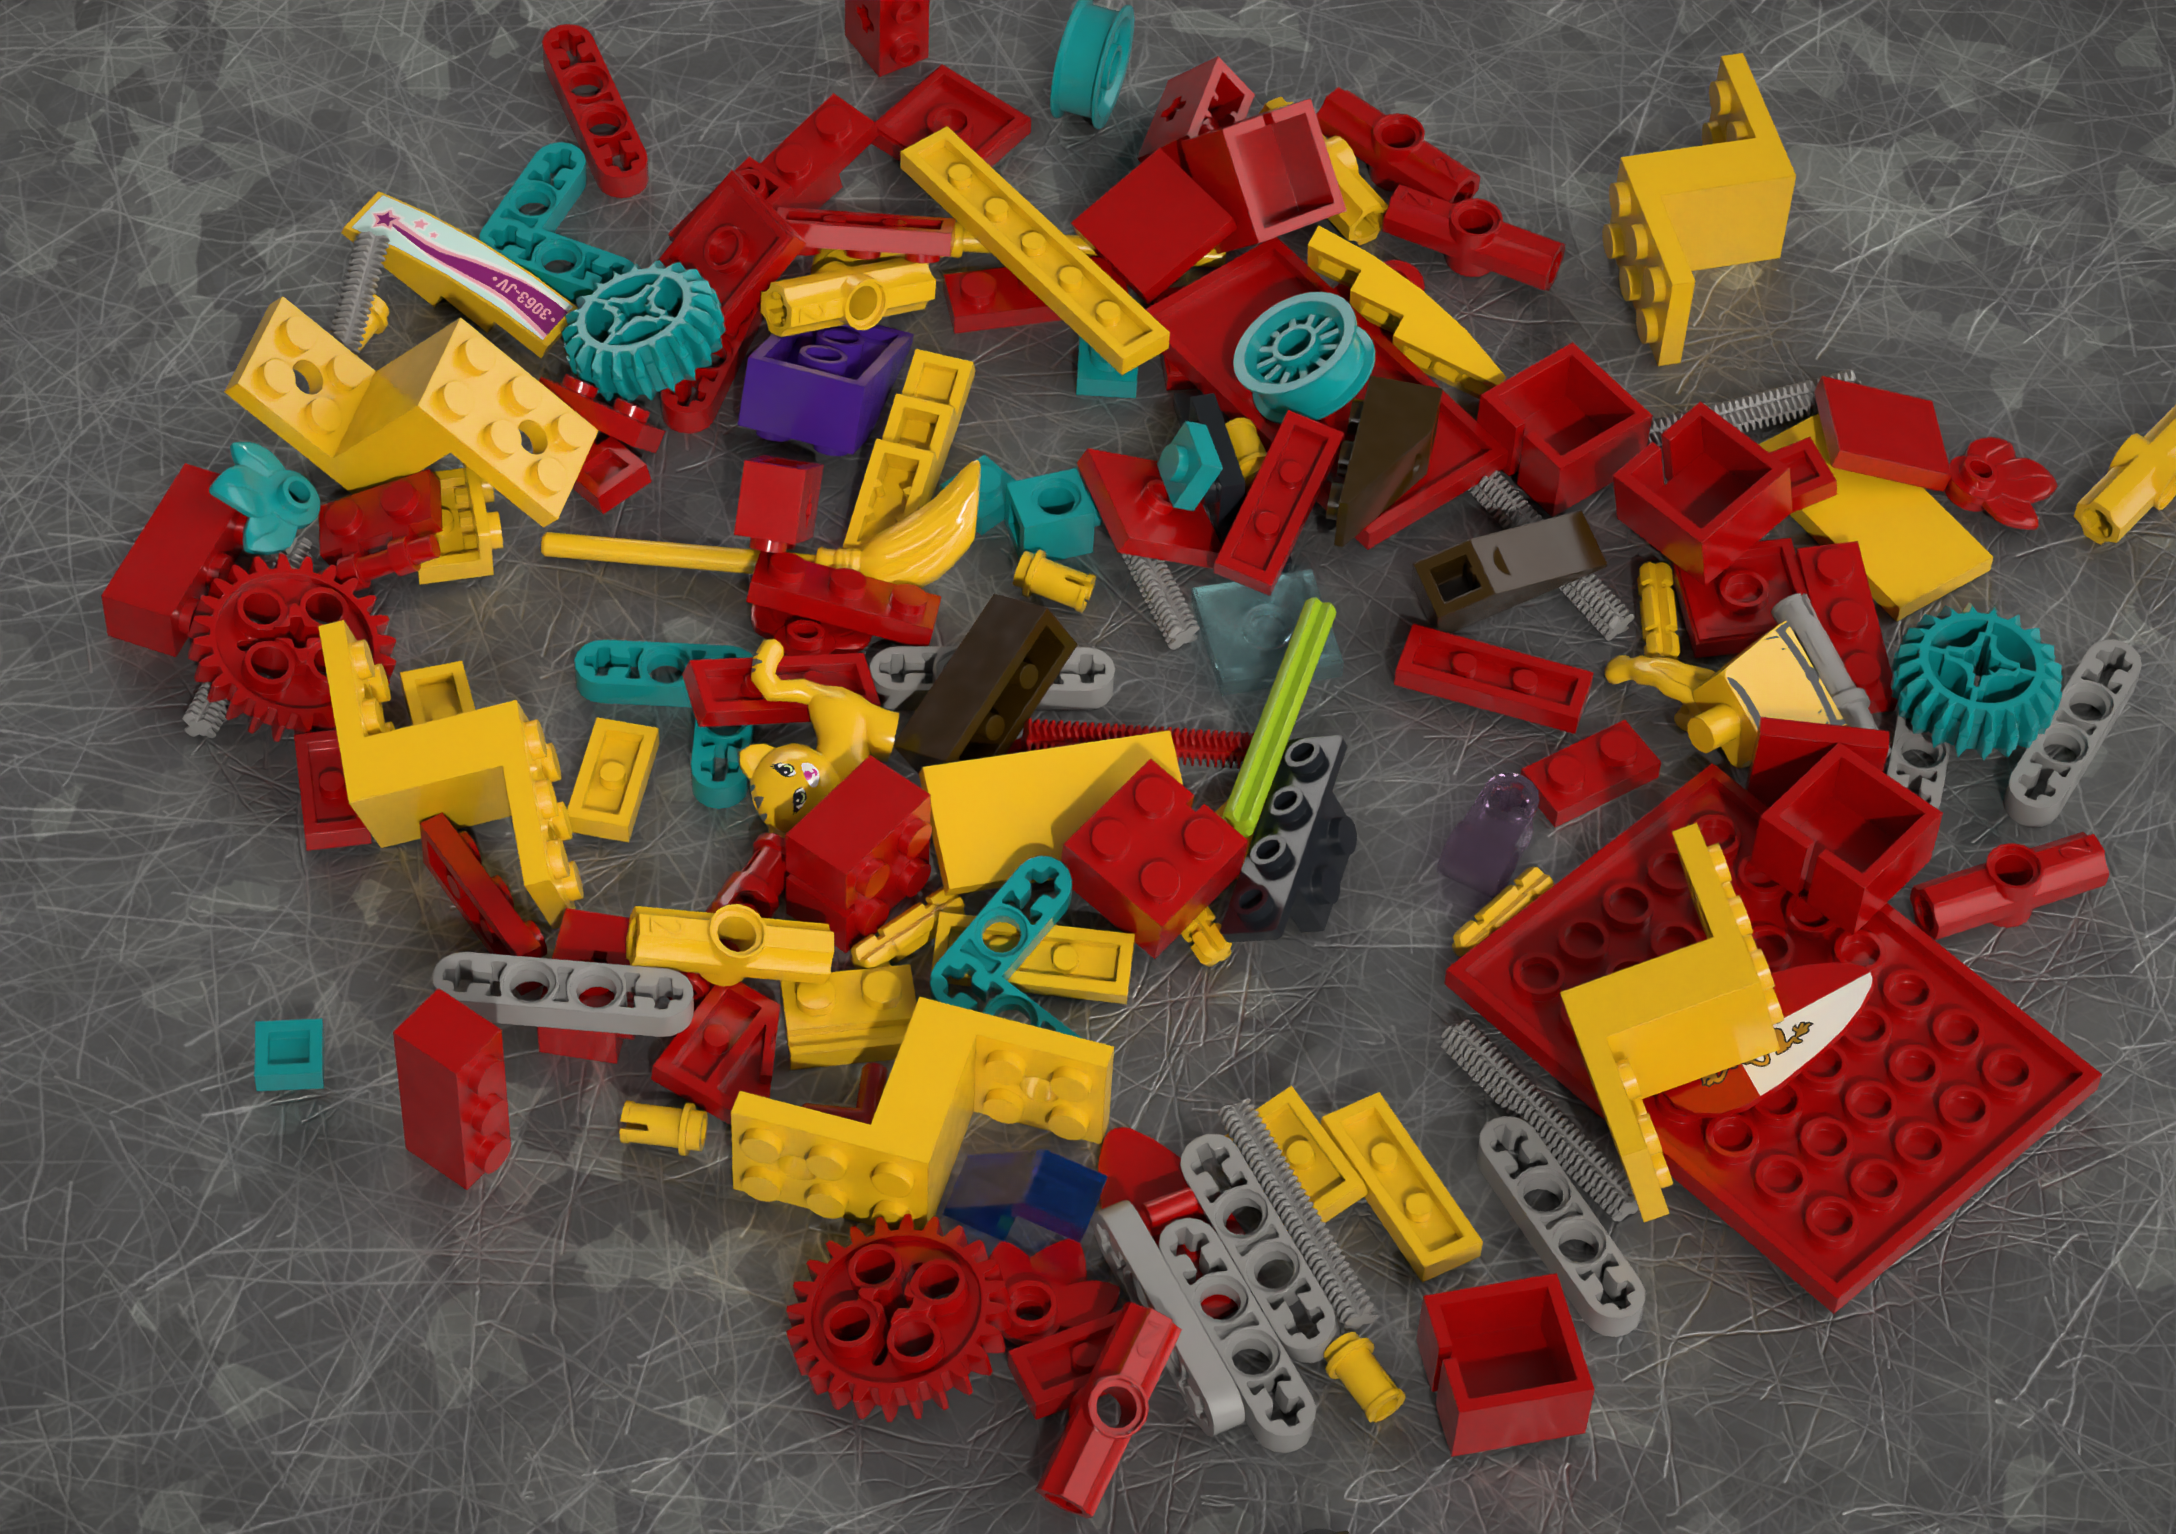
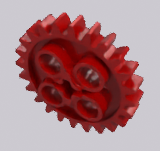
M279 554L273 569H269L259 556L254 557L249 573L234 564L231 566L226 581L215 578L212 581L208 596H201L194 614L195 616L188 632V636L193 639L188 652V659L199 662L194 679L196 682H213L207 696L209 703L218 702L223 699H227L230 702L225 716L227 720H232L242 713L250 716L248 732L251 734L256 732L263 723L271 725L272 737L275 742L280 741L285 729H294L295 734L310 733L311 729L314 728L318 732L335 730L336 725L328 679L320 673H326L318 626L325 624L318 623L312 618L319 619L326 624L344 620L357 641L363 639L367 641L374 665L382 664L390 684L389 680L396 665V660L390 656L396 644V638L384 635L390 620L388 615H371L377 598L374 595H369L357 599L353 594L359 580L355 577L341 585L335 582V565L331 564L321 575L314 573L312 559L308 556L304 558L299 569L291 568L285 554ZM249 618L257 619L263 622L264 624L255 623L251 621ZM257 672L265 673L273 677V679L264 678Z
M905 1214L900 1223L899 1230L890 1231L884 1218L878 1217L875 1223L874 1235L866 1237L860 1229L852 1226L850 1227L852 1244L844 1248L831 1240L826 1242L831 1258L828 1263L812 1259L807 1261L806 1265L813 1282H794L793 1289L798 1303L789 1305L786 1308L792 1327L786 1333L801 1376L808 1375L812 1390L816 1395L828 1391L833 1408L836 1410L843 1408L853 1399L859 1419L864 1420L875 1405L882 1407L886 1422H893L899 1406L904 1405L909 1406L916 1420L921 1419L923 1401L932 1398L941 1409H948L949 1400L946 1391L954 1387L964 1394L971 1395L973 1389L968 1376L970 1372L990 1376L993 1370L987 1353L1005 1352L1006 1347L1001 1331L1010 1329L1012 1326L1007 1308L1011 1301L1006 1283L1003 1281L997 1259H988L984 1242L977 1240L968 1244L964 1228L960 1225L944 1236L938 1217L933 1216L921 1231L915 1229L911 1214ZM887 1278L884 1282L872 1284L876 1280ZM952 1293L948 1297L935 1299L939 1295ZM863 1335L857 1340L846 1341L853 1336ZM928 1350L922 1355L910 1357L914 1352Z

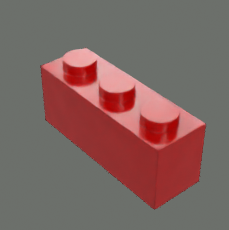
M187 463L183 465L101 595L108 636L177 657L189 637L188 632L201 596H208L212 581L215 578L227 580L231 566L234 565L244 548L243 531L249 517L209 493V487L221 474Z
M438 988L393 1031L405 1148L468 1190L484 1173L491 1174L503 1164L511 1149L502 1029Z

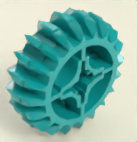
M658 260L649 268L642 269L636 263L632 270L620 275L613 272V279L605 284L593 283V293L576 298L578 309L565 315L568 326L562 331L564 348L568 354L566 359L573 374H577L579 379L599 388L597 393H601L607 402L615 400L619 396H622L628 402H633L639 395H646L652 401L657 392L667 388L675 393V384L684 379L696 380L695 370L712 365L711 353H715L723 348L721 335L726 331L724 325V315L720 308L721 303L716 291L710 287L708 281L701 277L698 270H686L681 262L673 263L666 268Z
M1969 602L1960 614L1945 605L1937 617L1924 614L1921 621L1917 623L1916 628L1909 627L1907 634L1902 637L1899 651L1895 652L1891 666L1893 671L1891 697L1898 699L1899 717L1912 718L1913 734L1926 732L1932 734L1933 748L1946 742L1954 745L1957 757L1966 749H1974L1984 761L1993 748L2004 756L2009 757L2017 745L2030 748L2032 742L2037 739L2038 734H2045L2046 729L2052 724L2055 711L2058 710L2062 698V692L2060 691L2063 678L2061 672L2062 665L2055 662V645L2041 643L2040 628L2022 629L2019 614L2007 620L1998 616L1995 605L1987 613H1978ZM1975 675L1979 676L1978 687L1974 686Z

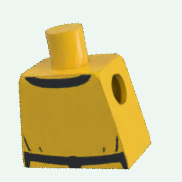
M1785 621L1747 646L1693 691V699L1701 714L1689 720L1687 732L1692 744L1699 751L1709 753L1721 746L1731 765L1740 769L1750 766L1760 717L1846 726L1847 724L1788 622Z

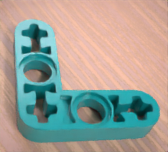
M550 143L536 152L484 225L479 235L480 241L535 275L574 304H577L576 298L593 293V283L605 284L613 279V272L622 275L630 272L634 266L633 262L622 256L554 233L587 184L585 154L580 148L570 143ZM550 173L557 174L553 179L554 187L551 185ZM528 203H540L549 208L545 213L535 216L525 215L518 210ZM554 260H566L574 264V267L565 273H553L544 268L547 263Z
M595 640L585 644L577 652L574 659L576 688L583 697L597 703L692 708L683 676L674 682L662 683L652 679L649 674L660 666L676 667L683 673L690 660L750 658L753 656L745 649L731 645ZM599 667H609L608 675L598 676ZM631 667H638V679L631 678ZM695 717L691 758V785L693 795L700 803L716 809L730 808L740 803L746 797L749 789V779L743 774L739 766L738 751L753 744L754 725H741L742 727L731 735H718L710 731L708 727H698ZM716 757L721 759L727 758L725 781H712L715 776Z
M1037 856L1028 859L1018 867L936 963L930 977L932 1000L978 1012V1003L967 994L960 992L954 998L947 996L949 992L946 978L951 976L956 980H960L968 974L972 976L971 986L973 993L985 1003H987L991 992L998 994L987 1003L982 1013L998 1016L1001 1012L1007 1010H1017L1029 1019L1032 1026L1081 1038L1008 982V979L1065 914L1071 904L1072 878L1069 870L1061 861L1049 856ZM1050 877L1055 880L1054 893L1056 897L1052 899L1044 894L1038 898L1030 908V919L1036 921V924L1031 925L1027 917L1021 912L1031 898V884L1029 881L1034 879L1042 884ZM1014 902L1017 908L1008 905V903ZM998 922L1009 923L1019 931L1021 938L1018 945L1011 951L1004 953L994 952L983 942L982 937L985 930Z

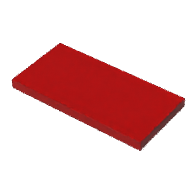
M1278 237L1263 242L1145 309L1170 332L1169 349L1161 354L1202 393H1215L1220 410L1231 420L1236 418L1250 419L1256 427L1257 434L1266 452H1268L1281 424L1271 422L1263 417L1254 404L1253 392L1246 389L1239 382L1233 365L1236 347L1248 327L1261 314L1283 300L1309 292H1327L1340 296ZM1352 307L1356 315L1357 326L1367 332L1375 347V363L1370 376L1440 388ZM1370 377L1354 398L1365 400ZM1442 390L1437 433L1427 474L1354 538L1369 550L1479 484L1485 475L1489 478L1496 470L1504 469L1507 463L1508 450ZM1353 399L1339 410L1317 420V422L1344 432V440L1354 441L1355 435L1347 434ZM1340 451L1316 500L1326 511L1332 482L1344 484L1345 477L1337 476Z

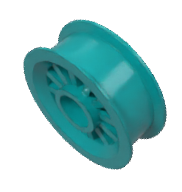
M1093 0L1077 1L1067 22L1054 67L1050 95V109L1054 118H1061L1065 112L1091 118L1095 129L1099 130L1105 126L1119 97L1130 58L1135 22L1134 10L1131 5H1125L1120 11L1093 5Z
M1309 292L1283 300L1261 314L1241 337L1235 350L1233 365L1239 382L1246 389L1253 392L1254 404L1263 417L1271 422L1281 424L1287 411L1290 410L1317 421L1342 408L1363 388L1374 367L1375 347L1367 332L1357 326L1355 312L1345 299L1327 292Z

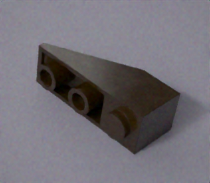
M1370 376L1365 400L1353 399L1347 434L1355 435V440H1343L1337 476L1345 477L1344 484L1332 482L1326 512L1327 519L1337 520L1334 546L1344 547L1427 474L1437 433L1443 388Z
M1582 510L1472 538L1413 563L1412 586L1432 629L1453 633L1606 568L1607 562Z

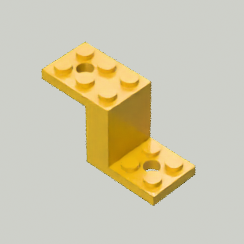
M1743 53L1724 55L1720 58L1717 80L1712 81L1709 86L1711 114L1709 122L1704 123L1702 126L1703 145L1621 157L1617 182L1611 183L1609 187V202L1612 213L1610 223L1604 224L1602 230L1604 250L1609 259L1615 258L1620 270L1619 284L1622 296L1625 301H1632L1636 310V326L1639 339L1642 344L1649 343L1658 366L1681 363L1696 282L1692 271L1777 259L1781 256L1796 174Z
M283 296L268 306L224 391L351 494L418 473L449 453H452L543 528L559 519L598 433L594 426L461 317L375 371ZM292 369L297 370L305 377L309 385V394L304 393L296 386L295 374ZM519 430L529 437L533 447V454L526 451L521 445L522 439Z
M344 620L318 626L349 804L379 846L384 848L421 839L420 823L442 812L455 830L512 816L524 886L552 929L560 928L565 909H575L574 901L583 899L584 892L578 867L575 861L568 862L563 841L572 839V828L566 806L563 801L557 802L552 782L561 780L557 753L552 742L546 744L539 720L529 721L518 701L513 700L395 730L391 721L385 723L382 708L383 702L391 700L388 679L382 664L374 665L367 641L365 639L357 641Z
M1697 823L1672 831V835L1692 902L1707 940L1560 992L1583 1061L1644 1223L1670 1214L1661 1189L1673 1185V1181L1651 1117L1647 1113L1642 1099L1780 1050L1773 1025L1784 1021L1782 1010L1773 989L1775 985L1761 948L1757 949L1751 935L1753 930L1740 895H1735L1731 885V874L1719 843L1707 847Z
M919 997L871 1125L739 1091L731 1111L733 1189L746 1192L749 1196L760 1201L772 1202L777 1200L804 1207L819 1216L830 1219L842 1217L875 1226L876 1219L883 1217L890 1231L899 1230L904 1215L911 1214L915 1229L922 1231L927 1222L933 1216L935 1217L973 1111L988 1115L1001 1123H1020L1051 1131L1063 1139H1082L1102 1145L1109 1124L1114 1046Z

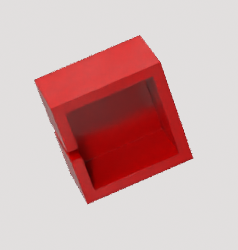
M1311 98L1275 108L1181 141L1193 180L1233 217L1237 226L1233 233L1215 247L1217 254L1258 244L1347 211Z
M1572 342L1481 394L1477 422L1508 450L1506 467L1502 470L1508 476L1519 471L1517 484L1550 516L1554 517L1612 483L1613 474L1647 447L1653 415Z
M1700 401L1661 434L1665 478L1668 480L1665 485L1661 448L1654 442H1651L1614 473L1613 483L1617 519L1702 585L1706 586L1792 513L1790 468Z
M1839 742L1760 816L1750 864L1795 896L1803 889L1809 892L1806 902L1808 905L1851 935H1854L1931 860L1943 812Z
M869 755L785 834L786 871L791 873L786 878V913L797 921L829 924L830 931L834 932V946L844 953H847L864 936L875 935L878 932L877 929L884 925L889 912L905 896L913 897L918 894L929 879L931 873V865L929 864L930 837L932 834V826L930 825L931 794Z
M1150 758L1063 844L1060 861L1070 872L1072 890L1123 933L1135 934V943L1156 959L1240 874L1249 840L1206 804H1203L1195 812L1192 809L1195 795Z
M1557 1273L1423 1296L1416 1342L1431 1391H1437L1435 1404L1451 1457L1586 1433L1595 1389Z

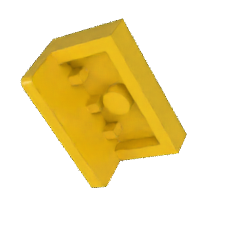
M464 463L463 468L432 472L441 482L443 531L433 534L439 543L441 555L439 558L421 563V569L417 571L419 585L494 575L492 549L503 548V538L498 511L487 512L485 503L494 502L493 487Z

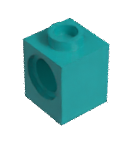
M1077 468L1006 483L1004 523L1019 560L1025 551L1036 554L1040 549L1046 551V558L1052 561L1093 553L1094 527L1101 526L1102 518L1090 492L1086 491Z

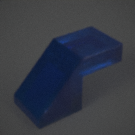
M1046 1149L967 1155L942 1215L1002 1241H1005L1016 1217L1019 1216L1080 1243L1088 1228L1108 1176Z

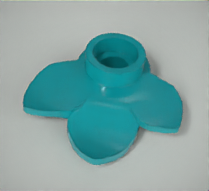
M252 442L232 443L230 445V452L235 466L226 469L215 479L209 487V493L249 517L243 531V547L247 553L257 555L280 553L292 545L297 529L309 526L318 517L320 512L319 495L313 484L305 476L296 471L286 470L278 458L265 447Z

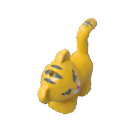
M776 639L763 640L753 655L751 681L767 701H788L808 705L810 719L817 736V747L815 750L808 745L796 743L777 748L761 743L751 744L738 751L739 766L743 774L750 780L751 796L760 818L767 825L769 833H775L785 838V834L869 755L880 762H888L894 745L899 713L874 705L861 695L844 687L822 685L804 678L781 680L775 673L777 665L784 656V648Z

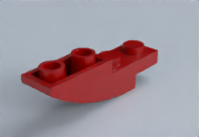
M833 93L761 163H758L749 156L734 171L742 175L776 211L778 207L819 209L843 188L839 174L879 136L876 123ZM714 190L668 233L670 241H674Z

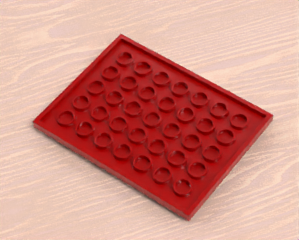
M1712 763L1446 969L1444 984L1605 1120L1560 992L1707 940L1692 902L1672 835V831L1697 823L1706 846L1719 843L1731 874V885L1735 895H1740L1752 926L1753 933L1751 935L1757 949L1761 948L1771 973L1809 964L1831 962L1859 964L1871 972L1874 990L1862 1013L1843 1037L1782 1089L1746 1111L1725 1118L1696 1117L1675 1108L1662 1092L1642 1100L1647 1113L1651 1117L1671 1177L1835 1314L2098 1089L2102 1074L1889 903H1886L1854 935H1851L1806 903L1809 894L1807 890L1803 889L1795 896L1752 866L1750 860L1760 816L1769 808Z

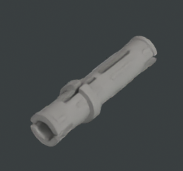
M1796 593L1777 603L1771 611L1773 618L1777 621L1778 625L1785 621L1788 622L1846 722V726L1879 730L1868 709L1871 702L1865 690L1857 688L1851 680L1827 632L1816 616L1817 614L1807 594L1801 595ZM1889 746V751H1888L1887 758L1891 755V752H1892L1890 746Z

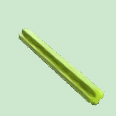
M1317 597L1306 600L1222 816V819L1245 838L1251 836L1255 830L1337 613L1331 602L1323 603Z

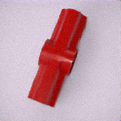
M1340 87L1326 96L1323 105L1316 113L1322 134L1327 138L1339 136L1344 139L1354 155L1369 165L1368 173L1370 179L1380 188L1395 191L1398 185H1404L1454 204L1465 199H1472L1479 189L1480 176L1425 141L1423 125L1414 117L1400 113L1385 115L1355 94Z
M1398 185L1391 196L1382 227L1383 232L1445 254L1447 265L1452 271L1462 276L1480 277L1492 271L1544 291H1549L1556 280L1566 246L1564 243L1503 222L1501 211L1495 204L1487 200L1472 198L1454 204L1404 185Z
M2080 832L2033 848L2015 843L2001 844L1992 849L1987 856L1986 863L1914 885L1911 890L1910 901L1913 906L1917 926L1934 940H1938L1987 923L2004 928L2018 927L2027 922L2034 908L2105 886L2110 872L2105 860V850L2095 834L2087 835L2084 832Z
M1133 1302L1124 1304L1086 1385L1081 1387L1071 1400L1069 1408L1070 1418L1035 1489L1037 1493L1044 1497L1045 1501L1066 1512L1086 1519L1094 1516L1131 1436L1138 1432L1146 1422L1149 1412L1148 1400L1182 1331L1181 1328L1173 1323L1171 1318L1152 1308L1143 1307ZM1102 1392L1111 1394L1120 1405L1121 1416L1115 1428L1103 1423L1097 1414L1096 1405L1098 1397Z

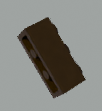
M993 594L894 742V748L918 774L922 767L1006 755L1022 731L1024 723L1031 717L1078 644L1047 607Z

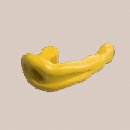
M1618 655L1611 659L1604 669V675L1611 684L1634 680L1640 685L1655 687L1665 696L1682 702L1683 705L1674 715V721L1684 731H1687L1689 720L1701 714L1693 699V691L1716 673L1711 669L1685 664L1672 658H1649L1643 655L1632 658L1627 655Z

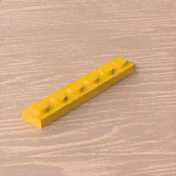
M946 126L901 151L900 168L1121 375L1169 349L1170 332L949 127Z

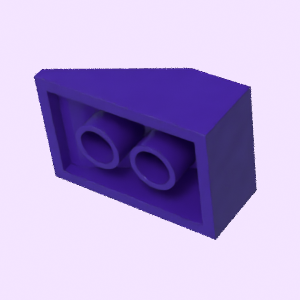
M877 324L867 330H856L848 325H841L785 337H779L772 333L748 357L738 425L755 429L756 434L766 440L783 442L794 439L813 444V448L817 452L825 455L845 456L848 453L854 455L870 437L910 351L914 334Z

